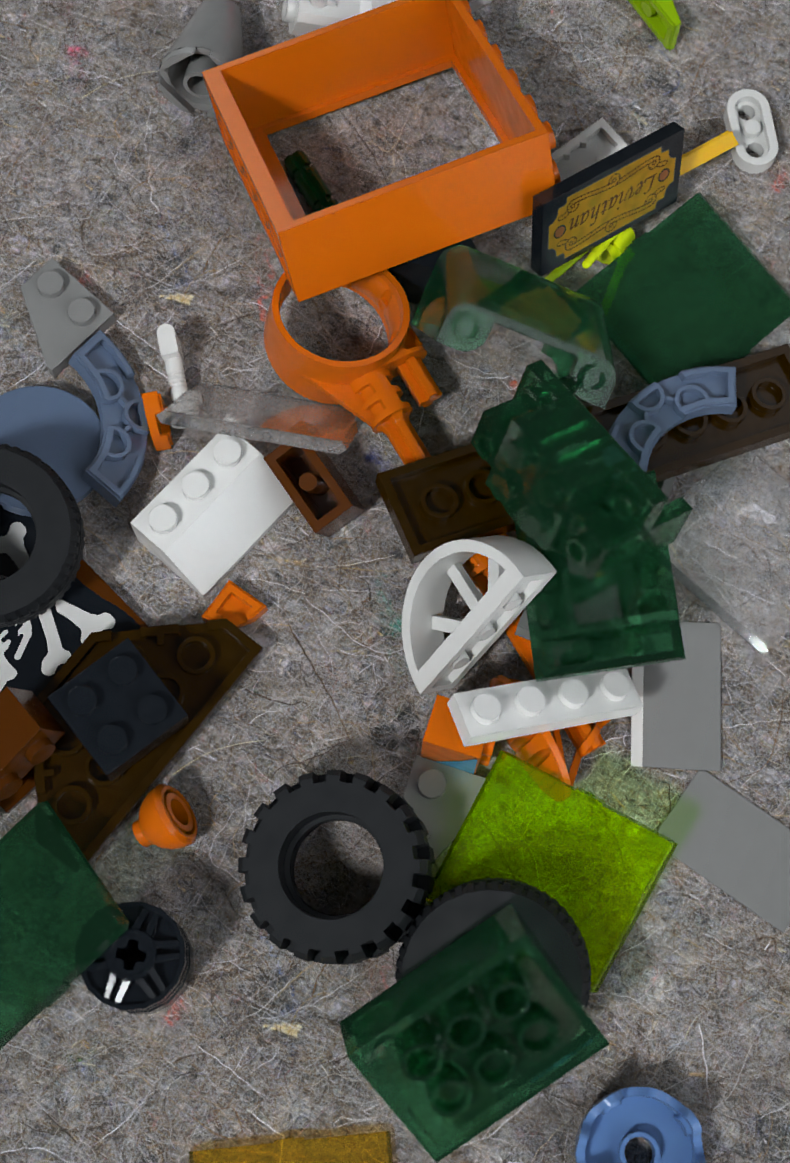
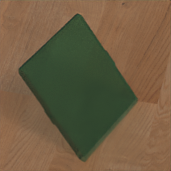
M700 192L695 194L650 232H645L639 238H635L625 249L624 253L572 295L649 385L653 382H660L676 376L683 370L719 366L744 358L751 352L750 350L790 317V294Z
M48 801L38 803L0 839V1050L45 1007L53 1004L70 987V983L128 929L130 923Z

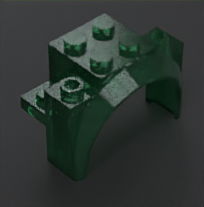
M540 359L526 366L513 399L483 411L471 444L477 450L479 456L492 467L485 484L491 489L494 497L501 502L513 521L528 536L533 538L545 553L553 551L569 558L592 582L647 553L674 542L693 508L683 497L666 504L668 497L575 397L574 393L578 391L580 385L570 374L559 379ZM605 501L614 513L592 507Z

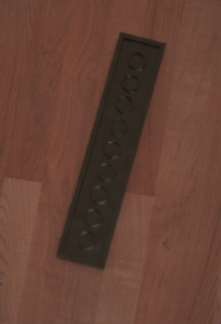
M785 344L719 365L736 367L737 407L733 414L699 416L680 423L669 430L652 450L647 467V479L643 486L596 481L598 461L606 436L618 415L640 391L377 473L376 486L411 564L422 561L434 549L450 541L501 535L789 439V345Z

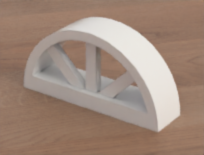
M495 535L444 543L422 560L410 580L402 610L404 654L410 675L420 695L454 688L551 580L557 571L542 553L517 538ZM477 553L488 557V591L483 597L462 566ZM451 582L454 583L470 609V612L464 619L444 616L445 601ZM444 632L451 633L446 639L444 638Z

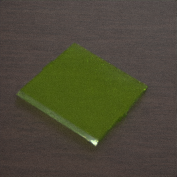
M501 750L434 877L433 893H428L426 901L431 903L445 891L464 882L489 877L515 879V881H522L537 887L539 890L546 892L551 898L557 900L558 904L566 909L567 913L579 927L590 959V992L597 993L678 844L663 834L604 804V800L596 797L592 792L585 791L578 786L574 788L513 754ZM496 928L479 930L495 939V943L508 951H512L519 956L524 955L540 964L531 946L518 935Z

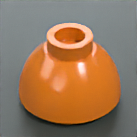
M159 784L144 798L139 809V818L133 822L132 830L137 841L144 847L155 845L162 849L174 850L193 844L197 837L198 826L195 814L186 798L174 787Z

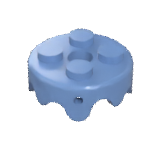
M628 1087L618 1089L603 1096L590 1107L581 1120L576 1135L574 1153L576 1163H628L625 1158V1147L631 1139L641 1137L650 1144L652 1158L649 1163H706L702 1143V1127L698 1118L681 1102L656 1088Z

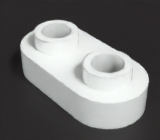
M742 89L736 91L730 96L724 111L726 131H732L739 144L730 149L733 161L744 172L751 174L765 172L772 166L778 152V141L769 102L763 94L756 90ZM745 114L748 115L751 119L744 120L739 115ZM747 152H755L759 157L750 156Z

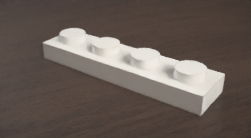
M625 664L453 693L447 702L464 747L633 716L643 706Z

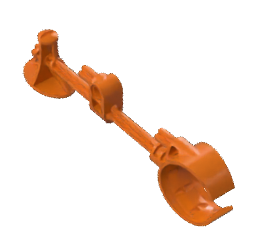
M384 270L342 286L362 296L376 310L387 333L388 347L382 352L366 359L336 361L309 352L299 345L287 332L281 320L280 309L284 300L290 294L291 286L285 273H283L274 288L264 324L265 350L273 369L280 379L293 391L307 399L324 404H340L368 424L374 433L383 432L386 434L404 465L431 457L410 422L409 416L413 412V407L409 402L400 399L403 395L400 386L391 384V380L394 377L400 376L418 407H428L434 400L442 396V392L422 361L427 355V350L409 323V302L398 280L388 270ZM540 522L514 530L522 541L537 550L544 544V540L540 535ZM477 553L462 566L475 586L484 595L488 591V557ZM522 611L505 630V633L533 679L563 675L548 647L515 635L517 625L523 613ZM498 675L490 680L489 687L522 681ZM610 720L597 722L595 725L590 723L563 728L575 747L574 756L568 771L560 729L506 739V741L515 751L518 761L528 771L538 786L553 799L563 801L571 795L581 758L593 753L606 744L600 735V731Z

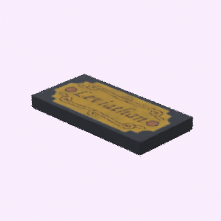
M673 121L533 196L531 269L539 276H543L675 203L678 195L685 129Z

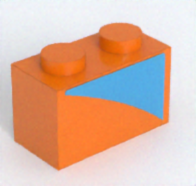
M437 694L422 741L421 757L472 774H476L479 764L488 767L496 741L464 747L447 704L450 698Z

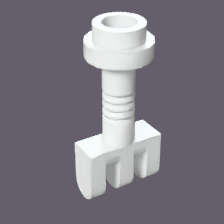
M162 324L157 329V339L160 354L165 363L172 405L165 408L166 420L171 421L172 427L175 429L189 428L199 423L198 416L202 413L199 402L190 401L183 365H185L181 342L170 324Z

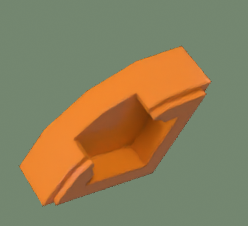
M157 391L142 393L144 411L156 451L172 449L173 439L170 422L166 420V405L161 394Z
M229 580L201 617L204 622L227 619L237 628L254 623L268 609L265 604Z

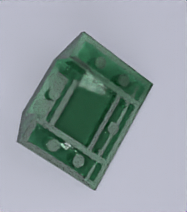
M655 470L511 495L517 539L537 549L557 571L526 606L535 679L537 682L686 659Z

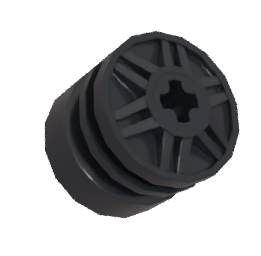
M142 901L123 902L102 911L86 928L79 946V971L87 989L103 1004L133 1015L154 1014L172 1005L187 989L194 970L193 947L185 930L161 908ZM135 944H138V949L146 954L144 962H136L134 969L131 970L130 964L123 960L124 952H133Z

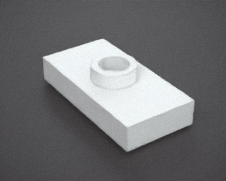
M601 118L551 153V156L558 167L561 181L628 145Z

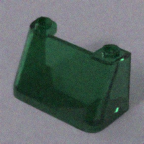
M454 245L442 252L412 320V325L434 341L465 352L476 350L482 346L488 338L494 323L545 343L541 352L552 359L556 369L552 381L569 388L574 395L583 401L605 409L615 387L616 372L605 311L598 302L468 246Z

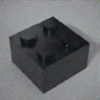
M129 638L125 639L48 696L52 706L110 782L189 723L187 713Z

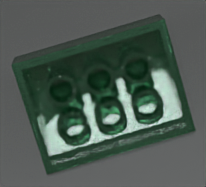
M511 903L339 1022L347 1057L436 1163L609 1045L607 1038L557 965Z

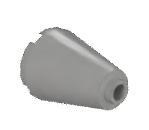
M204 0L160 64V90L171 103L185 112L192 114L195 108L207 111L206 117H216L202 71L243 57L242 13L235 2L232 0Z

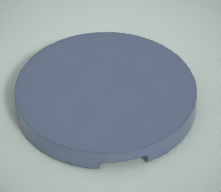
M28 386L2 394L0 396V444H9L10 447L15 446L23 451H28L48 464L65 482L77 503L87 497L93 491V488L81 476L94 460L100 442L101 425L96 413L77 396L53 387ZM0 493V505L3 506L4 510L32 517L28 509L20 501Z

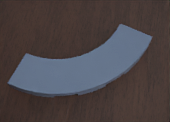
M99 330L71 356L68 363L78 372L89 387L99 411L101 425L97 453L92 463L83 472L81 478L116 508L128 494L144 464L149 427L143 400L133 378L135 373L117 346Z
M707 366L687 369L663 381L653 382L641 390L618 415L606 436L600 452L596 481L643 486L647 479V467L652 450L669 430L680 423L699 416L712 414L732 415L737 407L736 367Z

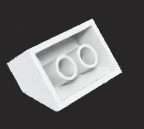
M227 424L130 522L137 540L203 598L222 581L295 504L263 459L264 456Z

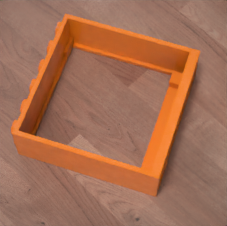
M397 0L202 71L224 144L298 303L532 215L533 196L561 182L558 167L551 156V149L556 148V139L550 123L547 120L541 122L532 96L530 94L523 95L514 69H506L498 45L496 43L490 45L482 21L480 19L474 21L467 0ZM453 67L500 144L306 215L267 135Z

